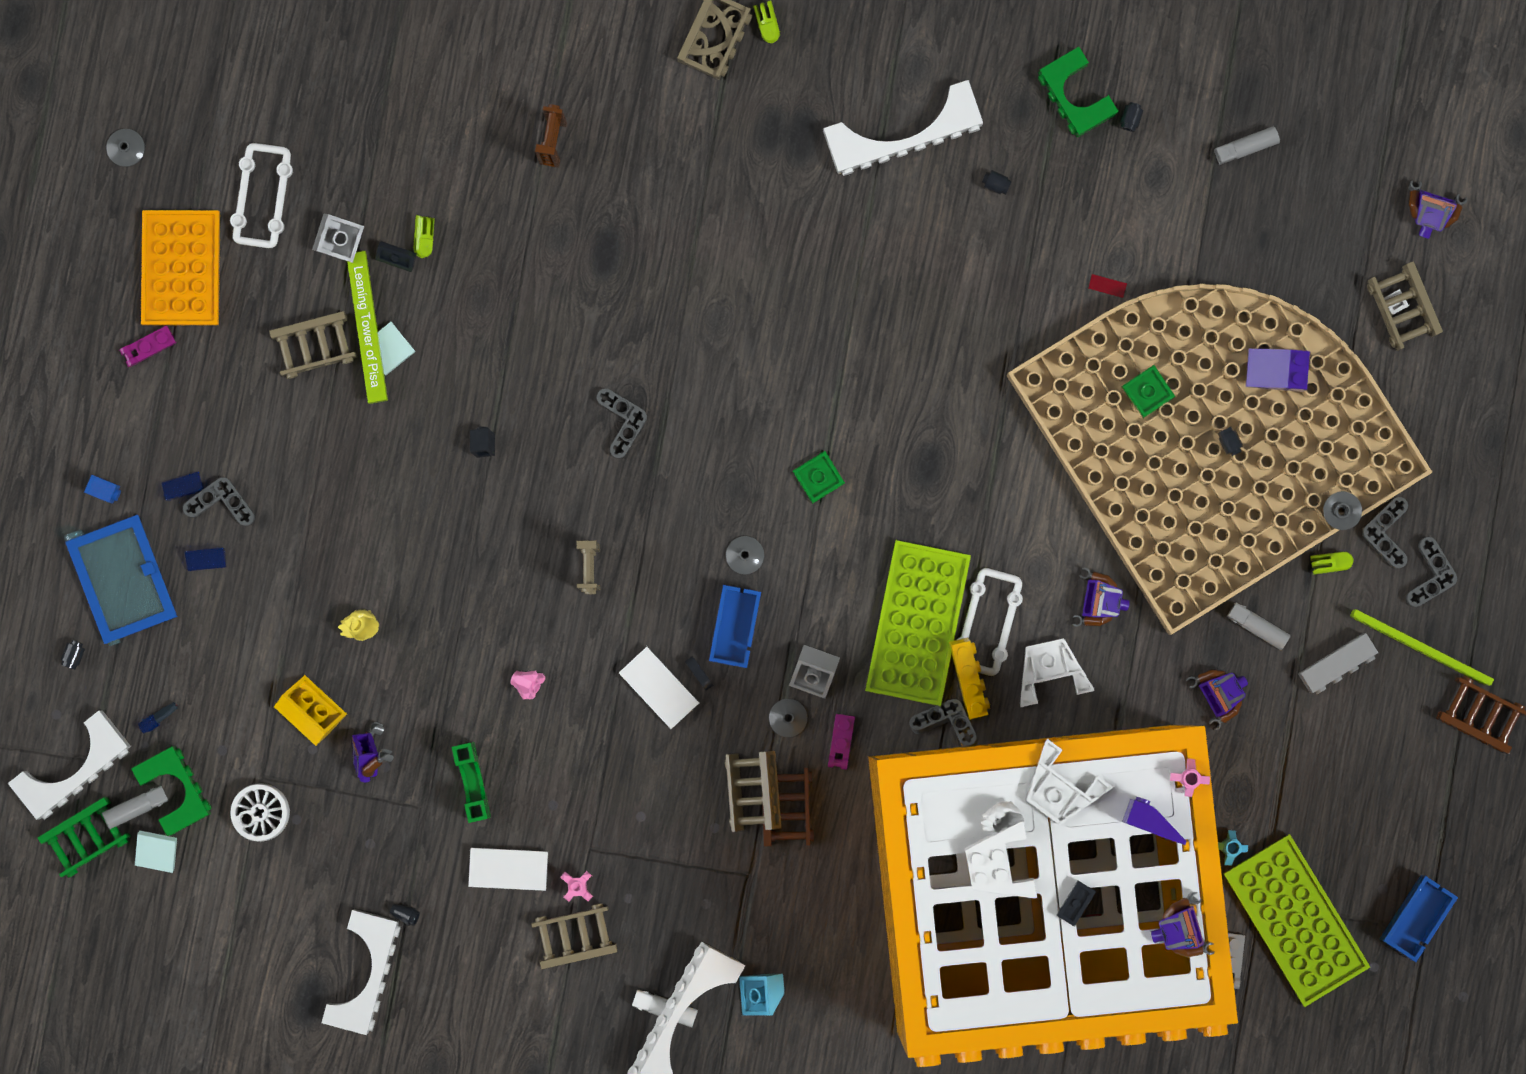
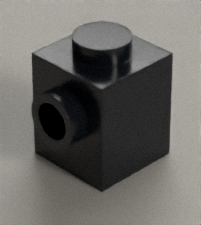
M478 427L475 430H470V452L477 458L495 456V434L488 427Z

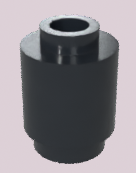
M1133 102L1125 105L1120 128L1135 132L1136 128L1139 127L1144 111L1141 109V105Z
M993 170L990 173L986 172L982 181L985 184L984 188L1000 195L1001 193L1006 195L1012 182L1007 176Z
M1232 426L1218 433L1220 437L1218 439L1226 455L1230 453L1231 456L1242 452L1241 447L1244 445Z
M74 640L71 643H66L61 657L62 666L76 670L85 651V648L82 647L83 643Z

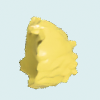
M355 610L344 620H341L342 624L338 626L343 631L340 635L363 641L373 637L378 632L379 622L370 610Z

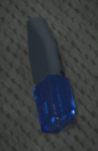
M176 703L169 704L154 715L152 714L138 723L143 734L160 726L159 722L178 709Z

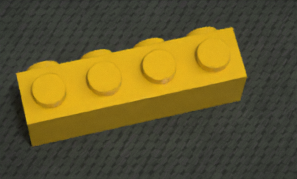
M968 637L949 642L968 718L974 719L988 715L987 709H990L988 698H984L983 691L986 690L983 679L980 680L978 672H981L979 661H975L974 654L977 653L975 643H971Z

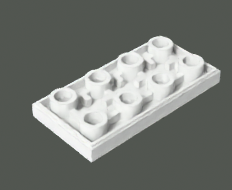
M648 647L619 672L670 729L699 704Z
M471 848L469 887L546 891L548 852Z

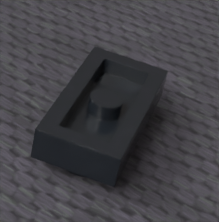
M380 241L375 260L412 272L417 253Z
M1077 880L1056 916L1075 927L1096 891Z

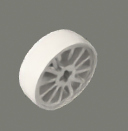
M258 783L243 788L235 796L231 805L230 815L234 828L241 836L251 841L262 842L275 838L285 829L289 820L290 809L286 797L279 789L269 784ZM259 789L266 791L262 803L260 801ZM255 791L257 804L248 796L249 792ZM269 792L275 795V798L266 805ZM243 797L253 806L252 808L240 803ZM275 801H280L281 807L269 809ZM239 807L247 809L238 815ZM257 808L264 810L262 813L263 817L256 815V812H258ZM282 810V818L272 815L270 812ZM245 813L252 817L250 824H244L242 821ZM268 817L280 820L277 828ZM264 821H266L273 829V831L270 834H267ZM259 822H261L262 835L255 834ZM254 825L252 833L248 832L245 829L246 827H252Z

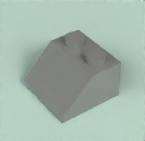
M323 214L312 250L353 263L364 226L329 214Z
M803 645L789 686L826 698L840 657Z

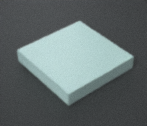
M392 322L388 323L378 332L385 375H388L415 353V350Z
M139 831L137 834L135 866L173 873L177 838Z

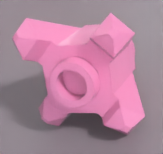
M516 671L511 678V685L518 690L523 700L534 699L540 689V683L545 681V676L543 673H537L536 671Z
M1187 758V769L1181 774L1171 773L1170 781H1179L1185 787L1184 796L1192 797L1193 791L1198 785L1210 784V777L1201 776L1196 770L1195 759Z
M586 871L581 877L573 878L564 872L561 878L568 883V892L564 898L569 902L574 896H582L589 901L593 896L587 890V881L592 875Z

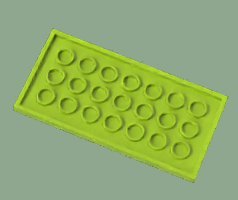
M895 540L865 691L941 706L952 653L949 642L954 641L971 555Z
M1290 834L1223 873L1303 1007L1308 1006L1370 968V965Z

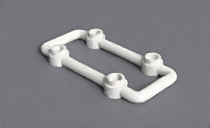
M251 143L247 146L245 157L239 161L242 177L237 209L230 219L231 225L234 227L233 239L236 243L263 248H273L276 246L279 234L284 230L281 217L287 178L293 173V168L290 165L291 153L287 148L259 143ZM253 151L283 155L282 163L277 166L280 180L274 219L268 223V228L271 231L270 241L240 237L241 229L247 223L243 214L249 175L255 169V162L252 159Z
M983 568L979 571L976 582L970 586L972 597L961 637L957 640L969 638L979 597L985 593V585L983 584L985 576L1015 583L1013 592L1007 596L1009 607L999 645L992 652V658L994 659L993 667L988 668L980 665L981 672H978L994 676L999 672L1001 663L1008 657L1005 648L1016 607L1023 600L1020 594L1022 581L1018 576Z

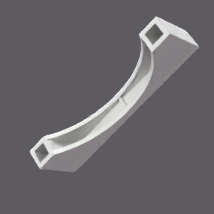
M969 80L950 86L947 102L937 119L925 130L910 138L888 142L875 141L854 133L842 122L824 128L823 132L837 173H842L845 176L853 173V169L859 167L861 170L872 166L871 163L877 161L879 164L890 160L889 157L895 155L902 157L908 154L907 151L913 149L920 151L926 148L925 145L931 143L938 145L943 143L945 138L951 137V139L961 137L963 132L969 131V133L979 131L983 121Z
M701 942L696 948L692 960L686 966L682 978L677 982L672 996L667 1000L662 1014L657 1018L652 1032L648 1034L643 1048L638 1052L637 1059L628 1070V1074H673L670 1064V1044L674 1029L683 1012L704 992L719 985L736 983L745 965Z

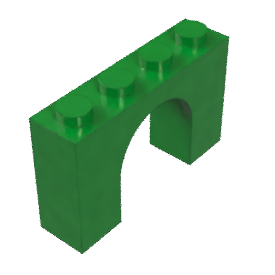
M1080 47L1043 67L1038 73L1041 85H1046L1049 90L1048 96L1053 103H1057L1059 107L1057 109L1062 119L1066 118L1069 123L1067 125L1072 135L1075 134L1077 138L1118 113L1109 95L1088 107L1074 106L1066 99L1063 90L1064 82L1073 74L1087 67L1089 63Z
M475 742L453 746L452 751L455 765L460 769L465 789L466 804L464 805L468 823L491 818Z
M172 746L131 768L140 786L165 774L176 776L184 784L186 796L183 804L174 812L159 819L167 836H172L211 815L210 810L212 809L207 799L204 800L201 795L203 792L198 782H194L192 769L189 765H185L183 752L180 748L177 749L176 746Z

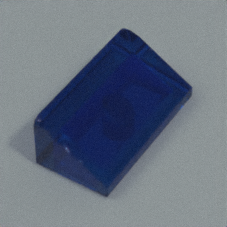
M199 472L162 483L166 501L187 496L204 489Z
M225 548L185 551L188 571L227 567Z

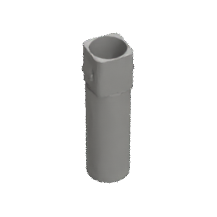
M1272 126L1217 147L1214 153L1219 165L1279 144L1280 138L1276 128Z
M1237 602L1233 604L1226 616L1233 623L1241 625V627L1279 650L1284 648L1290 638V634Z
M162 786L152 788L147 793L138 795L102 812V816L110 830L152 810L156 806L160 807L168 799Z

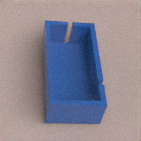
M723 585L709 661L747 668L750 655L747 647L752 645L761 592L744 589V592L740 593V588Z
M1420 875L1379 940L1411 961L1417 962L1425 949L1424 946L1419 945V942L1421 941L1425 944L1430 942L1458 897L1445 888L1440 887L1439 884L1427 876Z

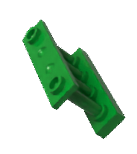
M103 797L38 837L41 844L47 843L51 845L65 868V871L59 874L60 877L67 876L70 878L78 873V868L114 846L119 848L128 843L127 839L131 835L127 833L122 836L116 826L110 829L115 840L105 846L90 821V816L95 813L103 818L102 812L107 811V806L111 804L108 797ZM78 823L84 824L98 848V851L90 856L74 832V826ZM62 833L68 835L82 861L73 866L57 841L59 840L57 836Z

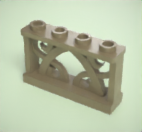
M704 0L677 60L679 63L688 65L720 80L721 76L724 77L729 68L726 64L729 59L732 60L737 50L734 47L737 42H741L745 33L742 30L745 24L749 25L753 15L750 14L751 8L732 0H715L729 6L723 12L713 4L714 0ZM732 10H736L740 13L741 19L734 23L732 18L735 15H731L728 18L725 15ZM709 16H712L713 20L716 18V16L718 17V19L713 23H708L707 18ZM721 22L726 34V41L708 48V39L701 32V28H713ZM731 28H732V29H736V28H737V30H736L734 36H732ZM698 39L704 40V49H701L702 44H696ZM727 49L725 56H723L720 52ZM710 55L712 63L714 58H718L720 60L719 66L716 68L708 67L706 56ZM688 56H702V64L688 59Z

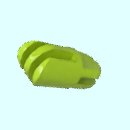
M770 0L767 1L771 18H769L765 3L760 4L763 20L758 6L754 5L753 7L762 38L768 43H774L778 40L780 31L772 1Z
M417 215L415 219L413 248L414 253H417L416 256L425 258L433 250L435 218Z
M1348 552L1310 556L1311 561H1315L1311 563L1312 568H1318L1313 570V575L1348 570L1354 562L1352 555Z

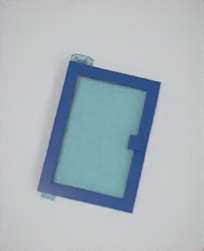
M139 515L85 535L82 530L64 536L104 644L109 643L110 646L121 643L120 638L178 617Z

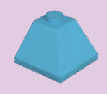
M783 974L739 976L742 1015H773L784 995Z

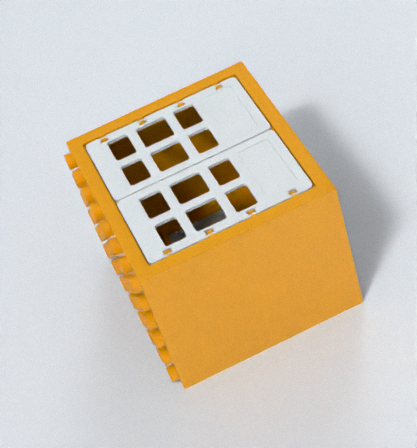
M1167 725L868 757L897 1033L907 1057L914 1058L917 1067L940 1065V1055L951 1053L955 1054V1058L960 1063L982 1060L981 1050L994 1049L999 1058L1023 1056L1022 1046L1036 1045V1049L1039 1050L1040 1054L1059 1053L1064 1051L1063 1042L1076 1041V1045H1080L1082 1050L1099 1049L1105 1047L1104 1037H1117V1041H1121V1045H1137L1146 1043L1145 1033L1151 1032L1157 1033V1036L1162 1037L1163 1041L1187 1039L1186 1029L1189 1028L1198 1029V1032L1203 1033L1205 1037L1222 1036L1228 1034L1227 1024L1238 1023L1205 726ZM1046 739H1049L1062 749V752L1050 768L1083 793H1085L1096 776L1113 787L1061 825H1058L1026 801ZM1187 758L1195 759L1196 770L1201 776L1210 777V784L1198 785L1194 789L1192 797L1184 796L1185 787L1179 781H1170L1171 773L1181 774L1187 769ZM1136 797L1151 801L1150 806L1155 807L1187 841L1186 845L1153 834V852L1131 854L1129 838L1133 835L1152 833L1122 822L1130 799L1135 800ZM1013 801V804L1018 807L1024 816L1027 839L1006 843V849L1013 848L1015 865L1010 867L1012 881L1034 878L1037 898L1019 896L1021 923L997 927L995 899L1014 895L973 890L965 848L987 836L990 837L997 833L982 829L984 827L981 824V821L984 819L983 813L996 805V802ZM1109 838L1114 839L1116 856L1111 854ZM1096 840L1097 856L1095 858L1069 861L1068 843ZM956 854L957 872L929 875V857ZM1077 880L1090 888L1101 887L1103 914L1101 916L1080 918L1075 927L1056 916ZM1158 881L1160 909L1137 912L1135 884ZM1115 885L1119 886L1122 914H1119L1117 911ZM1193 892H1197V894L1192 896V900L1194 902L1201 900V902L1196 905L1190 904V906H1194L1203 941L1214 943L1207 946V951H1215L1212 955L1203 952L1199 956L1184 957L1174 953L1173 950H1167L1164 941L1154 943L1152 940L1151 931L1160 929L1159 921L1163 919V913L1172 903L1187 898ZM975 900L980 902L982 928L977 926ZM961 902L964 928L960 931L935 933L933 906L935 904Z

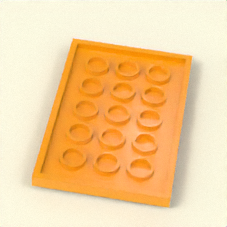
M142 210L141 325H219L220 211Z

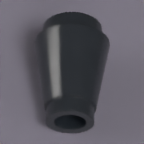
M393 904L390 915H393L408 926H415L420 912L413 907Z

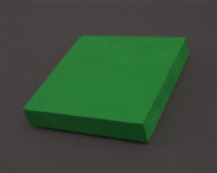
M1155 365L1121 386L1142 418L1176 397Z
M826 451L793 470L794 475L812 504L845 484Z

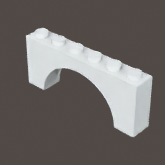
M103 711L96 712L84 722L90 735V751L84 765L77 773L64 781L48 783L36 779L28 771H23L8 783L36 820L48 818L53 814L51 810L56 806L60 808L68 802L67 797L71 794L74 796L83 790L82 785L87 781L89 783L93 782L99 777L97 773L102 769L104 771L108 770L114 765L112 761L117 757L121 759L129 753L127 749L131 747Z
M357 909L352 910L347 929L357 933L366 942L372 959L371 975L366 987L355 999L345 1003L326 1004L322 1019L323 1024L367 1035L369 1031H373L375 1025L373 1015L374 1012H378L381 1002L378 1001L379 993L383 994L386 984L383 982L384 975H388L391 966L388 963L389 956L394 954L396 947L393 944L394 938L399 936L401 926H398V920Z

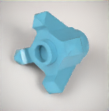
M1228 830L1227 838L1222 842H1218L1219 850L1225 854L1224 865L1232 866L1236 856L1241 852H1248V845H1241L1237 840L1236 831Z

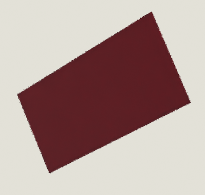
M1092 274L1088 289L1123 298L1127 283Z

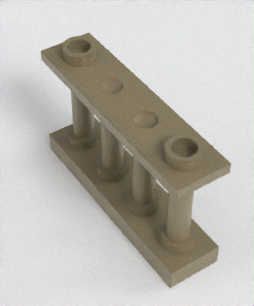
M1414 261L1404 265L1400 274L1377 282L1376 278L1373 277L1368 280L1367 284L1368 291L1374 296L1390 334V344L1396 351L1405 348L1402 342L1425 333L1433 337L1443 332ZM1403 280L1409 282L1411 287L1409 291L1386 300L1384 299L1380 289ZM1409 298L1416 299L1417 308L1392 318L1388 309L1389 306ZM1418 315L1423 316L1424 326L1399 335L1396 324Z
M342 311L269 331L271 339L277 340L280 343L286 370L280 371L281 376L291 379L297 377V373L342 362V364L353 362V359L357 358V354L355 352L349 353L342 326L344 325L343 322L348 321L346 313ZM330 325L335 327L342 355L332 358L324 333L325 327ZM311 330L317 333L323 360L312 363L305 336L307 335L306 332ZM293 335L298 337L305 365L295 368L287 343L288 337Z
M577 541V549L583 554V584H577V588L581 592H585V594H596V591H600V586L594 584V556H596V552H600V544L597 541Z
M775 751L759 752V758L739 759L738 754L726 755L725 767L727 769L730 805L729 822L732 832L744 831V825L764 824L765 830L781 828ZM760 766L761 777L740 779L739 767ZM741 786H762V797L742 798ZM763 804L764 816L743 817V806Z
M603 903L592 905V909L550 919H547L546 916L535 918L536 922L532 923V927L539 926L545 956H543L544 960L540 961L541 969L618 952L617 944H612L609 941L603 911H608V906H603ZM594 913L602 942L600 943L601 947L593 948L590 945L584 916ZM577 918L583 946L581 948L582 951L575 953L571 949L565 920ZM558 922L564 949L563 955L555 957V954L552 953L546 924Z

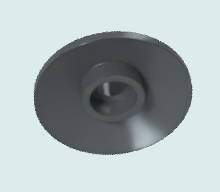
M120 129L109 137L106 150L112 162L122 167H129L141 160L144 155L145 144L142 137L134 130ZM126 143L127 148L122 150L121 145Z
M1336 492L1329 496L1324 503V518L1335 529H1350L1361 519V503L1355 495L1349 492ZM1339 508L1344 509L1345 512L1343 515H1340L1338 513Z
M741 536L729 544L726 551V560L733 571L739 574H751L761 567L764 560V550L756 539L749 536ZM744 551L749 553L746 559L741 556Z
M783 699L772 707L769 714V722L772 729L778 735L793 737L804 730L807 724V712L800 702L794 699ZM790 714L792 720L790 722L785 721V715Z

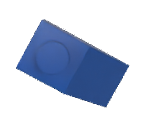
M91 475L84 493L113 504L114 501L118 500L121 491L119 490V485Z

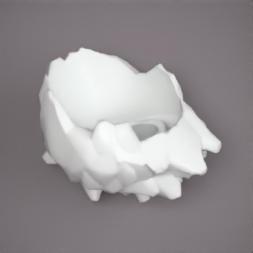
M1013 801L996 802V805L982 814L984 819L981 821V824L984 825L983 830L998 833L1001 829L1024 819V816L1018 807L1013 804Z

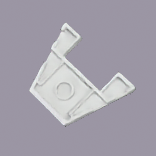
M1064 639L1025 648L1020 707L1038 704L1034 683L1070 675L1073 676L1077 695L1094 691L1092 684Z
M1046 739L1026 801L1058 825H1061L1113 787L1096 776L1085 793H1083L1050 768L1062 752V749L1049 739Z
M1024 819L1018 820L1015 824L1001 829L1000 832L990 837L987 836L965 848L973 890L1037 898L1034 878L1012 881L1006 849L1007 842L1027 839Z

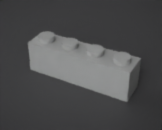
M1363 633L1299 672L1298 675L1309 693L1316 692V694H1319L1327 689L1325 685L1330 682L1335 684L1342 680V675L1346 672L1351 674L1358 670L1359 664L1363 662L1367 664L1375 659L1374 655L1378 651L1368 635Z

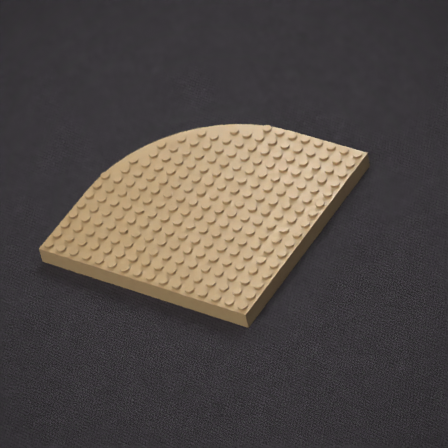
M1199 284L1175 286L1144 294L1107 311L1006 375L1168 635L1177 632L1339 531L1326 522L1323 514L1324 503L1332 494L1345 491L1355 495L1361 503L1363 516L1432 473L1375 380L1348 345L1335 332L1322 324L1319 319L1309 313L1307 314L1299 309V307L1291 305L1278 297L1260 293L1253 289L1230 285ZM1249 348L1310 351L1307 390L1298 392L1246 387ZM1155 365L1176 397L1142 418L1121 386ZM1231 426L1233 430H1236L1244 445L1241 447L1242 452L1231 456L1230 453L1226 455L1218 439L1220 438L1218 433ZM1339 508L1338 513L1340 515H1343L1345 512L1344 509Z

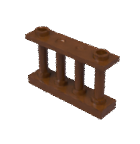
M548 104V107L543 106V113L547 121L544 142H541V145L536 144L535 153L540 165L559 168L560 159L556 150L560 126L566 127L567 122L560 106Z
M1466 676L1456 678L1455 682L1461 684L1449 710L1439 712L1436 719L1504 754H1509L1512 747L1507 745V739L1519 715L1526 716V707L1516 702L1513 705L1474 685V681ZM1469 688L1477 692L1478 695L1466 719L1460 721L1456 719V712ZM1485 697L1495 701V704L1483 728L1478 730L1473 727V721ZM1502 706L1513 712L1501 736L1496 739L1490 736V730Z
M807 767L804 768V774H777L778 782L804 781L805 793H780L779 801H805V812L780 813L781 821L805 820L806 831L775 832V830H765V825L763 824L764 847L771 846V842H775V840L806 839V845H810V841H814V831L810 829L808 783H812V771H808Z

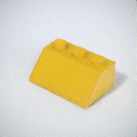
M306 675L289 688L274 706L315 746L347 715Z

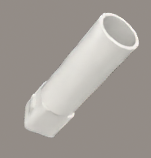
M637 990L632 1006L637 1007L641 1011L645 1010L660 1016L668 999L649 994L648 991ZM687 1007L678 1023L692 1028L698 1010Z

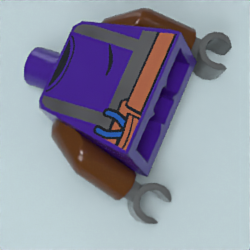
M1413 180L1410 182L1409 208L1416 224L1422 225L1419 232L1420 236L1429 239L1433 229L1442 231L1458 220L1462 206L1467 202L1466 197L1462 202L1459 201L1460 194L1454 197L1453 200L1420 190L1422 186L1420 181L1418 187L1412 185Z
M1082 568L1083 571L1088 572L1087 577L1080 576L1082 580H1088L1082 616L1086 617L1082 618L1080 615L1073 616L1074 618H1080V623L1072 624L1073 626L1078 627L1081 624H1085V626H1102L1110 622L1113 617H1118L1120 610H1128L1129 600L1122 599L1123 591L1117 588V584L1110 576L1098 572L1091 573L1088 568Z
M1209 670L1199 674L1196 678L1192 676L1187 678V680L1194 679L1196 682L1194 686L1189 688H1195L1199 682L1202 683L1199 685L1215 716H1220V718H1212L1209 721V724L1214 721L1219 723L1214 730H1219L1221 723H1226L1238 714L1242 706V699L1245 697L1242 688L1248 685L1244 676L1236 678L1233 673L1227 674L1221 670Z
M378 722L371 724L369 732L352 735L353 764L357 777L360 778L361 782H369L371 777L377 776L378 767L382 765L383 760L391 762L394 758L393 755H390L392 751L388 749H381L378 757L373 735L374 733L381 735L384 731L383 725Z
M1197 892L1190 893L1187 898L1172 903L1163 913V919L1159 921L1160 929L1151 931L1154 943L1164 941L1167 950H1173L1174 953L1184 957L1199 956L1203 952L1208 955L1214 954L1215 951L1213 950L1207 951V946L1214 943L1203 941L1194 906H1190V904L1196 905L1201 902V900L1196 902L1192 900V896L1197 894Z

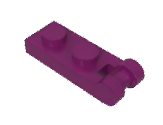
M166 325L142 339L121 348L119 351L122 356H125L127 366L132 367L177 342ZM134 350H137L139 354L136 357H133L131 353Z
M836 714L828 767L833 768L837 766L847 770L855 717ZM841 753L843 758L835 759V754Z

